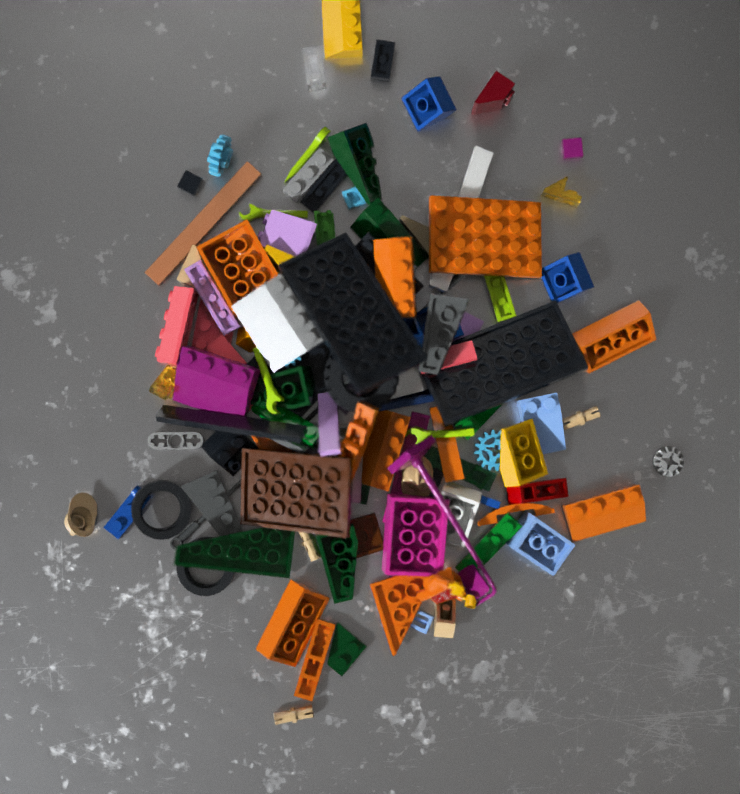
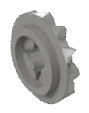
M665 446L655 453L653 463L659 474L673 477L679 474L684 467L685 458L677 448ZM671 456L672 461L676 464L669 465L667 468V462L662 460V458L665 459Z

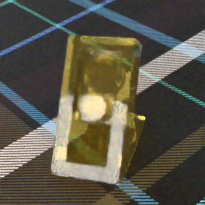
M568 176L544 188L541 193L542 197L574 207L580 204L582 198L576 191H564Z
M167 365L150 386L149 392L164 400H167V398L171 399L174 394L176 368Z

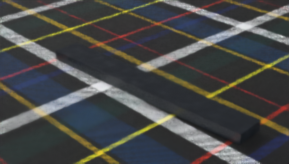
M163 405L155 416L156 421L294 443H301L308 431L305 425Z

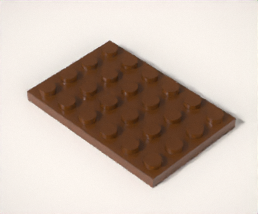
M248 447L242 448L240 524L343 538L350 537L352 458Z

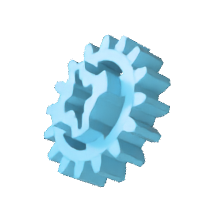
M220 134L217 142H213L207 157V162L210 163L209 173L211 175L221 176L224 168L227 169L230 165L233 149H231L232 139L229 136Z
M491 430V435L484 432V438L478 437L480 444H474L478 448L477 451H474V454L479 455L476 461H482L481 467L488 465L487 469L489 471L492 467H494L495 471H499L500 462L496 464L495 462L500 457V453H496L493 456V452L487 448H493L496 445L497 450H501V430L497 434H495L494 430ZM494 438L493 443L489 445L484 444L488 439ZM482 451L487 453L488 461L484 458Z

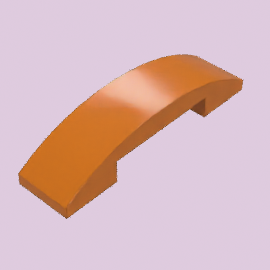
M536 503L508 504L489 511L479 518L476 523L477 526L498 523L496 515L506 514L507 512L512 513L532 509L534 516L555 513V510Z

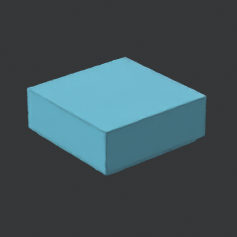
M356 187L342 191L348 210L366 204V201Z

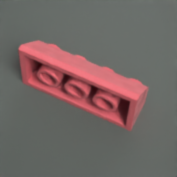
M174 286V290L170 291L168 298L170 307L166 309L164 314L166 324L165 328H162L160 331V339L162 341L161 345L157 346L155 357H157V361L160 363L177 366L182 346L188 345L199 294L194 288Z

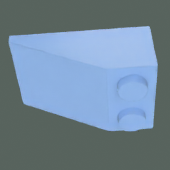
M557 393L516 401L521 422L533 418L543 454L566 450L562 414Z
M525 510L518 520L522 527L506 544L554 576L575 547V544Z

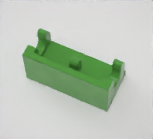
M327 210V212L314 211V219L317 224L315 230L318 246L336 237L334 214L331 213V210Z

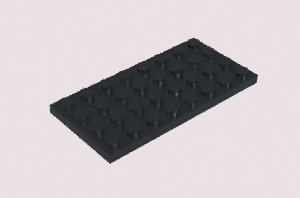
M346 232L278 264L279 271L358 396L427 361L428 356Z
M555 300L453 341L451 346L472 340L477 360L441 369L439 374L426 373L422 374L442 421L445 427L588 370V365Z

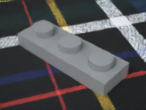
M319 148L282 189L283 192L298 203L333 163L334 159L322 148Z

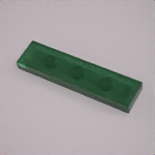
M432 446L423 457L430 461L432 467L443 471L438 448ZM460 458L465 478L461 480L489 492L497 474Z

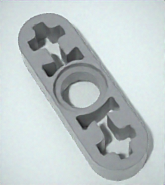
M154 432L148 437V445L152 449L157 450L199 449L205 442L203 435L199 432ZM157 435L159 439H166L165 435H168V447H165L166 443H159L156 446V443H152V439H156ZM174 435L181 437V444L179 446H173L171 443V438ZM184 435H187L186 439H193L194 435H197L200 442L197 443V446H194V443L186 442L187 447H184L186 441Z

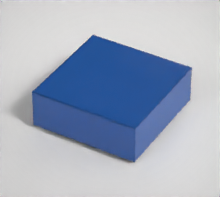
M482 495L480 503L496 509L499 508L501 503Z

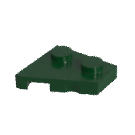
M337 622L327 665L340 676H343L367 645Z

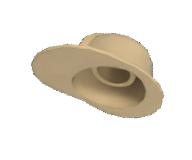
M422 457L423 464L433 479L432 464L427 458ZM411 465L402 470L401 487L403 494L428 497L431 490L418 469Z
M82 492L72 498L68 513L64 519L65 527L71 536L87 537L93 533L97 516V504L94 498L88 493Z

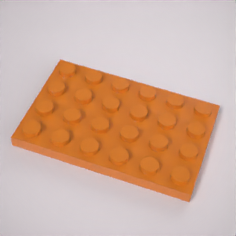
M431 195L429 197V273L541 278V202Z

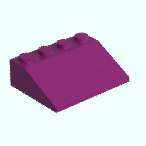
M190 345L182 346L177 362L173 400L203 411L247 417L260 369Z

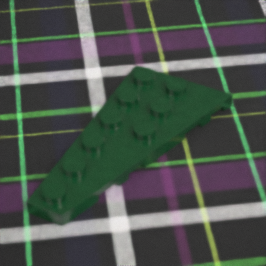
M262 527L176 545L173 565L290 578L295 531Z

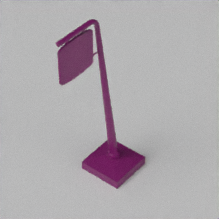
M430 435L406 451L387 469L391 474H394L412 465L422 475L479 566L476 568L472 564L457 573L462 579L466 595H473L478 601L475 606L477 607L493 597L497 589L423 464L422 457L436 442L434 437ZM479 568L481 569V571L483 572L484 576L486 577V579L488 580L493 589V592L490 594H488L490 586L483 578V576L480 574V572L477 570ZM487 594V596H485V597L482 598L481 600L478 599V598L482 597L483 595Z

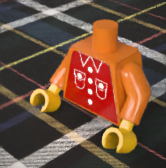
M451 567L424 579L425 588L417 591L421 602L431 599L434 603L440 604L455 598L459 601L465 600V607L475 609L476 606L475 597L473 595L466 596L461 577Z

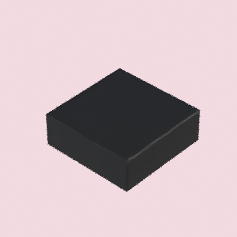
M185 170L177 187L195 196L203 182V178Z

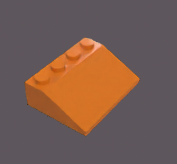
M247 219L196 247L235 317L238 316L231 307L232 305L278 275Z

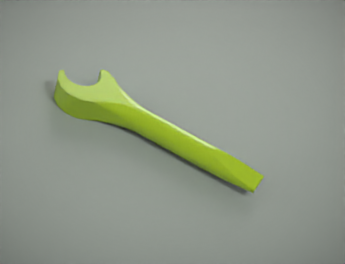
M326 126L319 131L309 148L292 167L284 181L285 183L296 175L314 152L326 141L325 138L331 132Z
M249 204L251 208L250 213L243 215L239 212V215L243 221L247 219L249 222H252L256 219L264 218L266 213L270 214L271 210ZM276 210L298 218H308V211Z
M258 347L253 348L266 386L267 409L272 414H280L276 409V403L284 401V398L275 389Z
M418 426L411 427L405 434V436L408 434L416 435V445L430 435L434 438L475 436L474 428L433 431Z

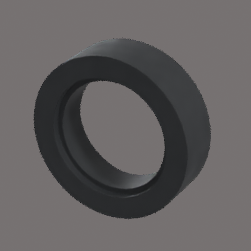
M166 480L152 481L141 487L135 494L131 506L132 518L137 528L144 535L158 540L169 539L181 533L187 526L191 516V503L184 490L175 483ZM157 491L172 493L180 504V513L177 520L166 528L150 526L145 522L142 515V506L145 499Z
M201 537L191 542L205 540L214 537ZM176 566L181 584L188 591L199 596H211L221 592L231 583L236 573L225 571L217 583L203 585L191 577L188 567Z

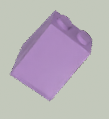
M272 209L270 214L266 213L262 223L265 224L263 232L259 231L257 237L264 250L266 245H269L290 255L297 256L308 250L317 224Z

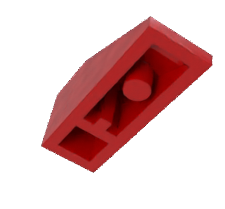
M566 478L534 481L521 486L506 487L508 504H524L569 497Z

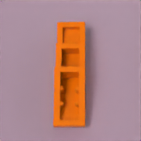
M362 400L357 404L354 420L349 422L346 439L341 442L340 454H338V457L352 458V480L367 447L378 412L377 407Z
M437 407L429 408L434 430L453 429V424L445 427ZM436 438L445 483L465 479L456 438Z
M319 619L316 620L294 693L295 697L313 701L335 624Z

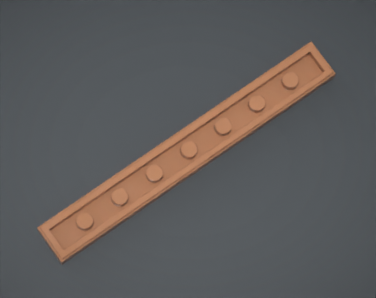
M247 161L144 273L160 286L188 256L192 245L197 246L262 174Z

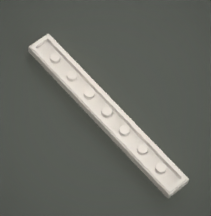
M475 146L458 197L479 198L493 152ZM432 273L428 286L446 293L453 274Z

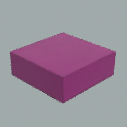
M582 137L562 140L563 159L583 157Z

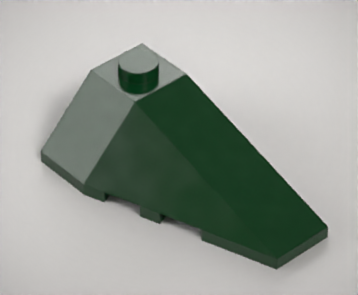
M367 123L327 137L334 156L366 203L369 205L377 198L381 200L379 176L375 174L374 167L377 161L376 158H373L372 154L374 141Z
M379 198L372 202L350 226L360 239L368 232L376 239L412 237ZM413 238L414 265L418 268L429 256Z
M300 366L270 374L275 389L284 398V401L276 403V407L295 409L312 404L315 384L311 366ZM259 377L250 405L266 406V386L263 378Z
M350 524V537L348 538L316 534L334 604L353 599L358 540L354 525Z

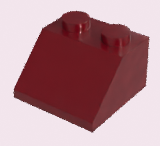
M496 71L475 100L471 113L476 115L499 111L504 105L507 107L513 99L515 83Z

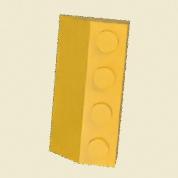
M322 0L325 59L363 57L360 0Z

